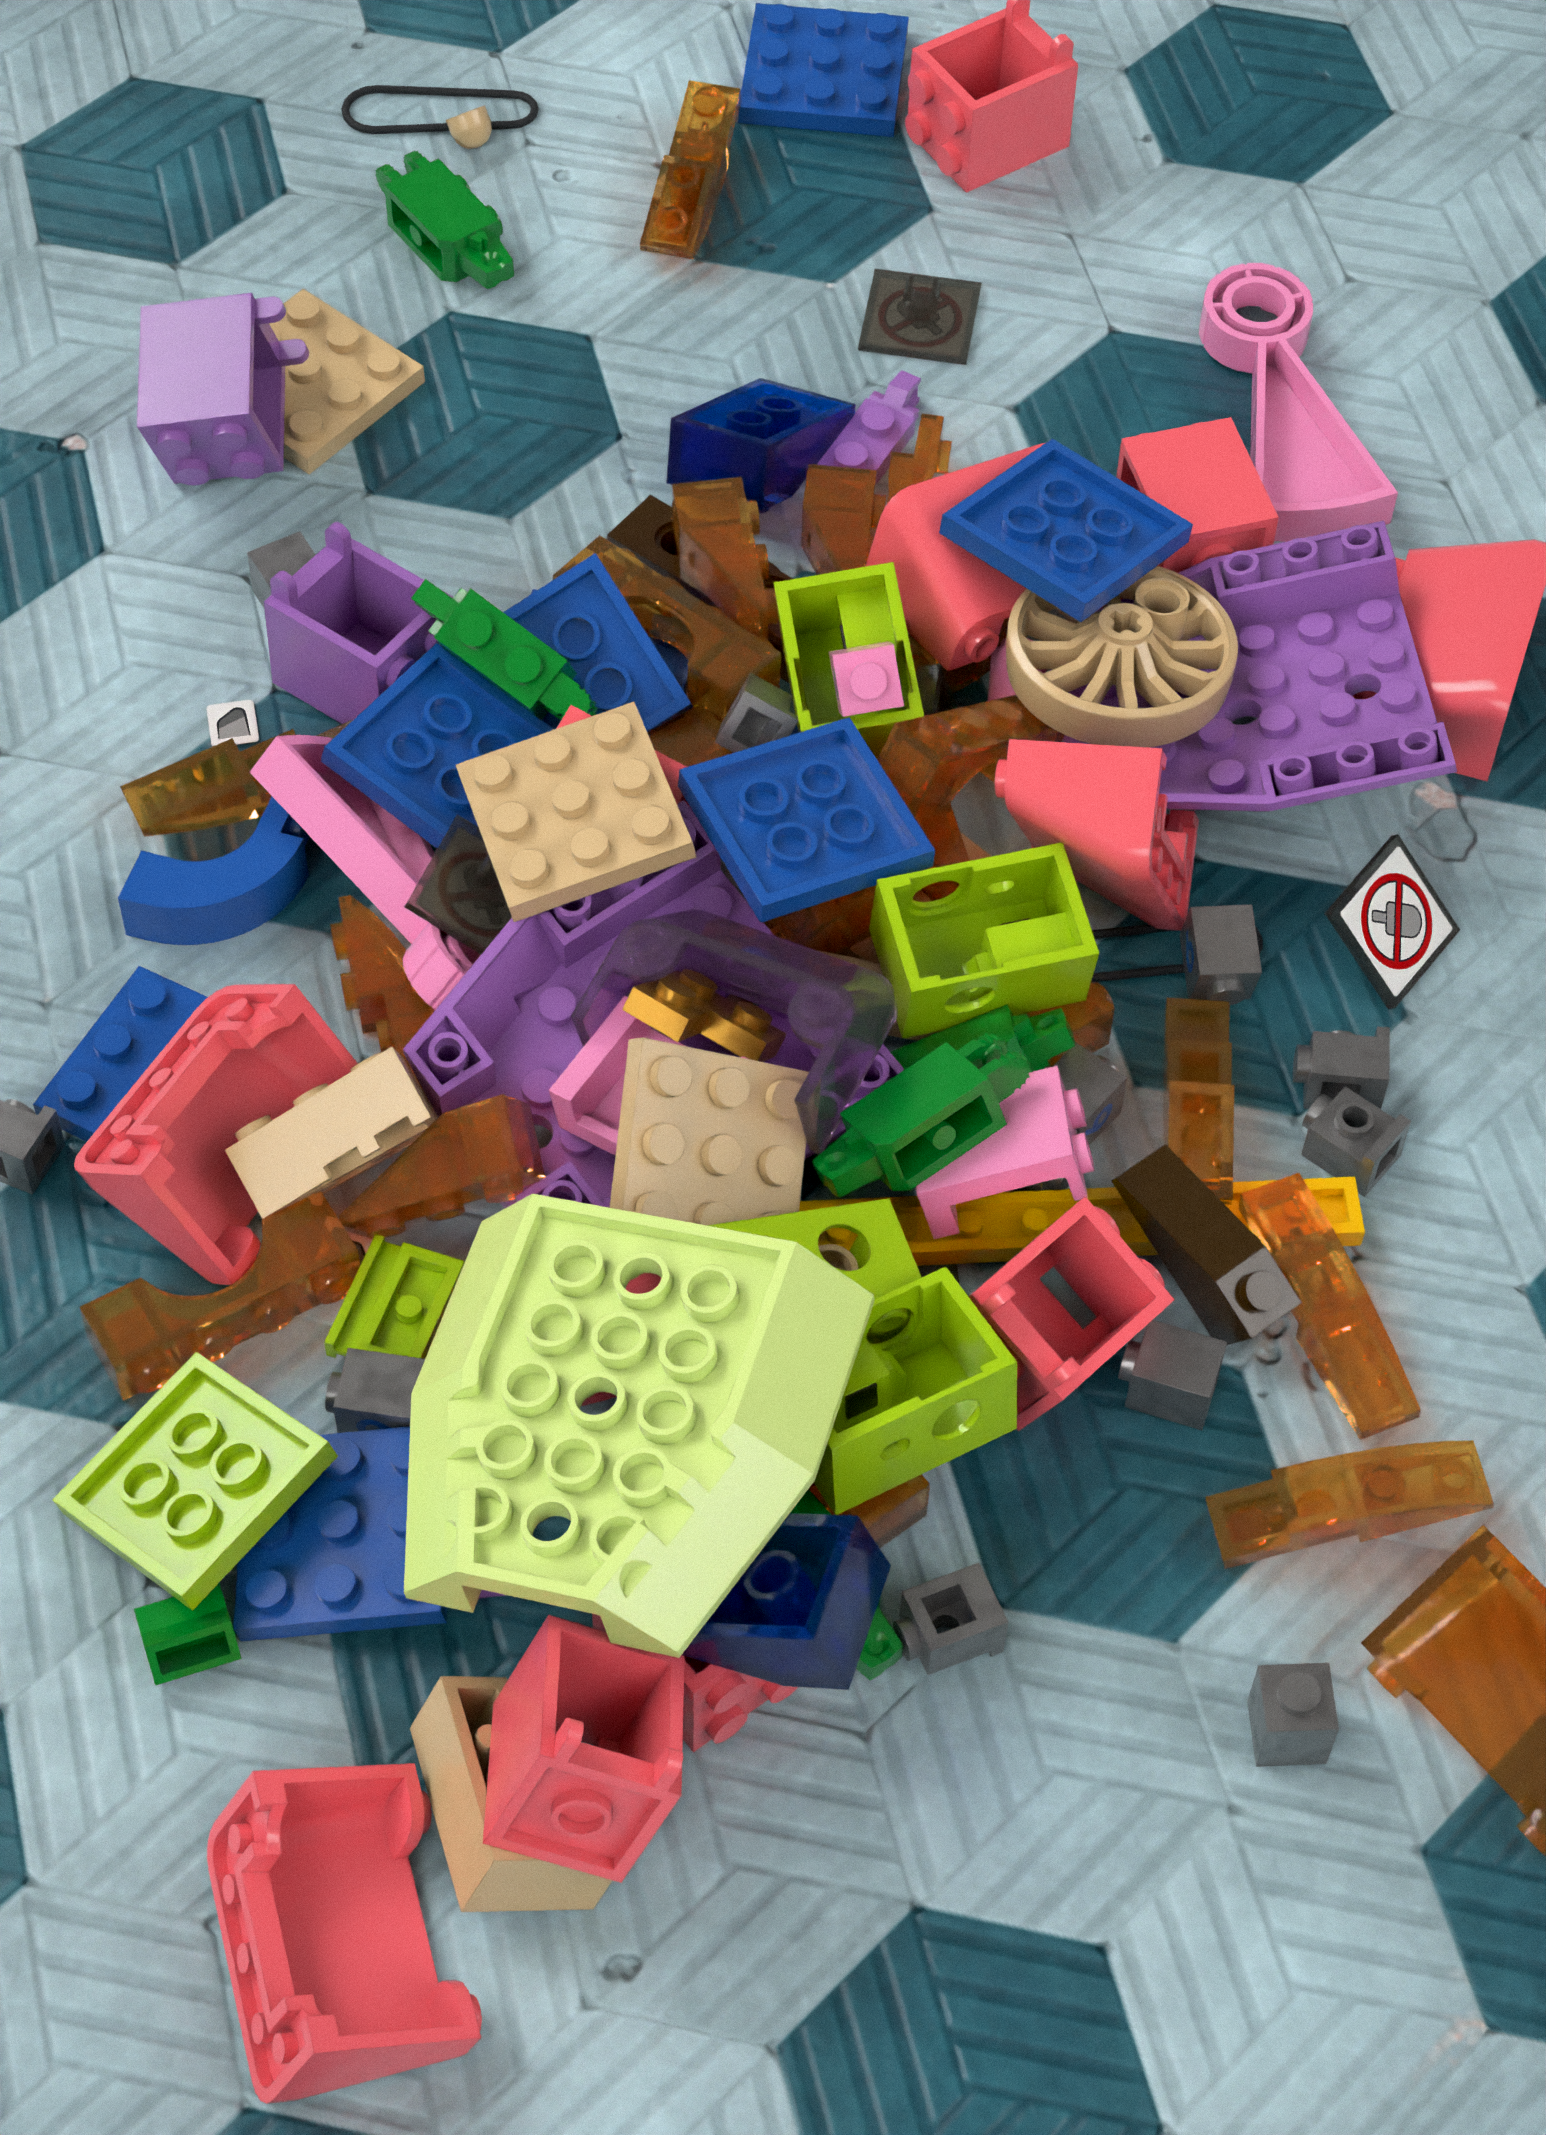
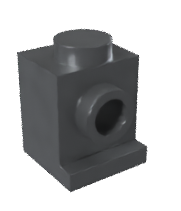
M749 673L721 723L715 743L735 753L790 736L799 721L798 716L789 712L793 696L758 676Z
M1377 1026L1374 1036L1355 1035L1343 1030L1332 1032L1313 1031L1310 1045L1297 1044L1293 1063V1082L1304 1083L1303 1108L1309 1109L1322 1094L1334 1099L1346 1086L1381 1109L1389 1083L1390 1027Z
M1345 1086L1334 1099L1329 1098L1325 1094L1320 1095L1307 1111L1302 1126L1308 1130L1301 1155L1333 1177H1355L1358 1193L1365 1197L1401 1156L1411 1120L1402 1114L1396 1119Z
M7 1099L4 1102L0 1100V1182L33 1195L65 1147L57 1111L44 1106L39 1115H36L30 1107L20 1101Z
M980 1563L902 1591L899 1613L901 1619L893 1622V1629L903 1643V1656L905 1659L911 1661L920 1658L927 1675L988 1652L991 1657L1004 1652L1008 1620ZM939 1627L952 1628L940 1634H937L936 1631Z

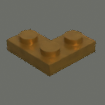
M683 969L682 972L677 970L634 986L622 1009L676 1042L683 1041L700 1033L740 1057L744 1056L750 1060L760 1062L775 1057L787 1035L771 1025L773 1018L766 1011L744 1001H738L737 1004L716 993L718 986L714 981L701 973L689 969Z

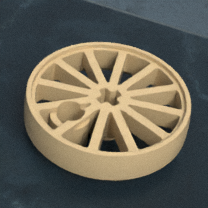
M1156 566L1105 604L1102 611L1093 613L1083 622H1079L1032 591L1025 589L1012 608L1006 636L1007 673L1011 686L1022 704L1036 718L1052 729L1076 740L1099 745L1156 747L1181 740L1197 732L1209 723L1221 709L1233 680L1238 657L1236 631L1229 615L1221 604L1194 581L1160 566ZM1120 598L1134 600V604L1121 603ZM1057 609L1066 619L1048 612ZM1028 635L1042 641H1030L1025 636ZM1198 635H1202L1206 639V641H1187ZM1037 669H1053V670L1048 671V672H1046V673H1042V672L1038 671ZM1199 669H1216V671L1207 673ZM1088 684L1080 698L1068 693ZM1112 685H1116L1119 707L1100 704ZM1135 689L1152 707L1138 708ZM1176 692L1187 695L1189 697L1181 698Z

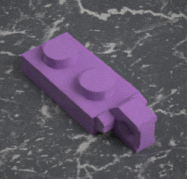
M901 370L889 383L885 395L877 391L870 394L869 399L866 398L812 468V483L858 503H863L914 435L915 422L919 417V409L915 407L920 399L917 396L921 378Z

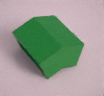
M220 1583L193 1611L175 1597L134 1609L155 1686L242 1659Z

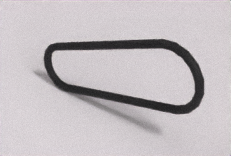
M372 85L359 88L344 99L341 108L343 119L351 128L370 134L450 131L447 123L371 126L355 121L349 112L351 104L357 98L373 93L521 99L530 105L531 110L526 117L512 121H491L492 129L524 127L537 117L539 110L536 100L531 95L522 91Z

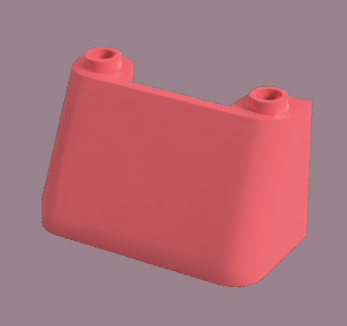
M1045 443L908 486L891 498L880 516L866 566L894 562L907 632L947 671L972 662H981L994 652L999 643L998 635L1004 619L1010 617L1014 604L1027 588L941 535L939 531L942 515Z
M1535 539L1409 549L1406 560L1395 557L1400 597L1437 723L1444 722L1456 763L1457 772L1454 773L1486 782L1489 779L1546 586V542ZM1362 691L1354 694L1353 697L1354 699H1367L1377 693Z
M1009 739L1007 759H999L996 766L995 794L998 798H1005L1007 810L1030 841L1032 848L1056 843L1064 844L1076 881L1156 929L1181 931L1189 907L1199 819L1195 811L1170 810V814H1166L1168 797L1166 794H1159L1161 772L1166 769L1167 761L1163 749Z
M242 984L226 986L210 995L197 1007L89 1138L75 1158V1170L91 1189L208 1282L234 1286L237 1281L246 1277L255 1267L261 1243L252 1229L246 1227L258 1210L225 1149L238 1142L235 1133L247 1124L267 1115H270L271 1119L274 1120L295 1107L293 1101L297 1097L319 1085L327 1083L329 1086L350 1073L351 1068L358 1063L295 984Z
M415 1763L252 1771L215 1820L210 1830L207 1843V1862L252 2084L260 2101L266 2104L297 2101L458 2058L467 2054L481 2039L482 2015L477 1998L469 1993V1990L461 1981L444 1980L438 1982L409 1860V1855L417 1847L422 1835L428 1831L432 1817L430 1799L427 1793L421 1790Z

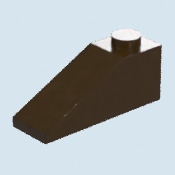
M1166 1144L1111 1180L1211 1337L1226 1341L1227 1345L1252 1339L1301 1304L1300 1299L1266 1246Z

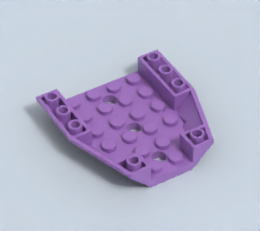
M1384 520L1209 558L1178 573L1208 591L1225 609L1236 631L1238 657L1230 689L1221 709L1215 717L1200 730L1181 740L1161 746L1149 747L1162 748L1167 757L1166 769L1161 772L1159 794H1166L1168 797L1167 809L1269 812L1457 772L1444 722L1437 723L1402 604L1396 559ZM1123 598L1121 603L1134 604V600ZM1198 635L1187 641H1206V639L1202 635ZM1199 669L1207 673L1216 671V669ZM1088 684L1068 693L1080 698ZM1116 685L1111 686L1100 704L1119 707ZM1135 689L1138 708L1152 707ZM1362 691L1377 693L1367 699H1354L1353 697L1354 694ZM1176 692L1181 698L1189 697L1187 695ZM1252 716L1257 718L1249 724H1233L1234 720L1241 717ZM1062 734L1063 740L1066 743L1089 744Z
M684 800L678 803L677 806L692 839L696 858L517 922H513L511 918L403 1049L407 1061L444 1130L504 1209L531 1194L610 1208L615 1155L560 1128L549 1089L624 996H629L634 986L674 971L682 972L683 969H689L705 975L718 986L716 993L725 998L733 991L739 989H748L755 992L762 1001L759 1008L766 1011L773 1018L771 1025L787 1034L777 1055L764 1061V1063L813 1072L804 1160L846 1132L839 1113L904 1070L876 1034L861 1043L763 922H759L750 905L720 870L721 857L697 817ZM700 1033L680 1041V1043L688 1047L740 1057ZM529 1125L543 1126L552 1134L549 1144L539 1150L525 1149L517 1143L515 1138L521 1129Z

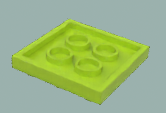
M195 1352L52 1500L66 1517L193 1611L331 1465L338 1455L330 1443L198 1352Z

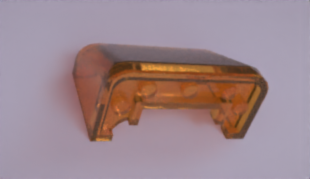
M1482 1525L1374 1629L1361 1644L1375 1658L1366 1668L1377 1681L1396 1699L1407 1690L1415 1699L1420 1701L1517 1803V1807L1525 1817L1516 1826L1546 1856V1587Z

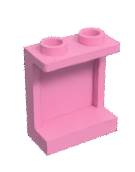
M627 996L621 999L549 1089L559 1127L613 1155H616L628 1040L644 1037L686 1046L651 1029L649 1025L623 1011Z
M1058 1066L1030 1072V1078L1026 1079V1084H1022L1021 1089H1015L1012 1095L999 1103L1007 1125L916 1186L918 1199L934 1239L959 1233L956 1204L1057 1178L1067 1179L1074 1201L1081 1200L1083 1197L1088 1198L1084 1174L1095 1171L1094 1162L1085 1132L1076 1133V1129L1087 1126L1086 1117L1078 1089L1065 1090Z

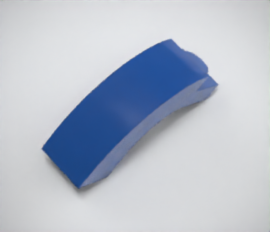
M271 796L254 833L242 846L227 855L205 861H183L141 850L118 896L125 934L162 944L200 945L231 939L263 925L280 913L304 886L309 876L305 851L309 835Z

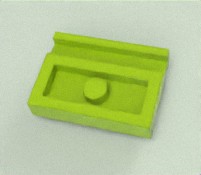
M375 1233L324 1341L326 1355L336 1358L337 1354L346 1357L348 1348L426 1359L429 1347L433 1342L465 1261L405 1242L401 1246L386 1242L385 1236Z

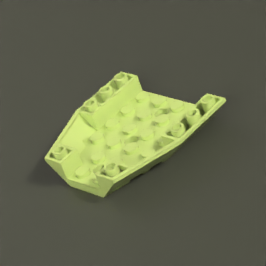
M531 1194L481 1221L411 1393L404 1594L406 1598L473 1613L481 1591L485 1590L600 1615L610 1643L680 1658L815 1481L875 1301L874 1294L799 1243L789 1240L538 1194ZM653 1273L662 1278L658 1286L647 1293L635 1294L626 1290L629 1281L641 1274ZM608 1392L617 1396L615 1404L602 1414L590 1415L580 1410L585 1399L593 1396L595 1393ZM561 1516L571 1521L566 1533L558 1539L541 1541L533 1537L536 1526L549 1517Z

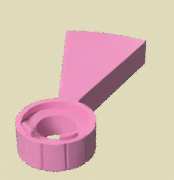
M1247 263L1246 265L1230 266L1210 280L1204 295L1199 336L1206 351L1219 363L1236 371L1252 373L1250 458L1279 517L1274 541L1287 542L1296 538L1310 537L1383 520L1385 525L1391 523L1398 492L1299 358L1307 345L1313 316V299L1310 290L1303 282H1300L1298 277L1285 269L1275 268L1274 265L1264 263ZM1246 306H1259L1261 310L1273 313L1278 318L1268 322H1254L1243 318L1236 310Z
M310 735L276 736L250 773L411 943L403 957L404 971L418 995L429 1006H432L433 1010H436L485 950L415 907L418 897L438 864L430 843L321 762L324 746L333 738Z

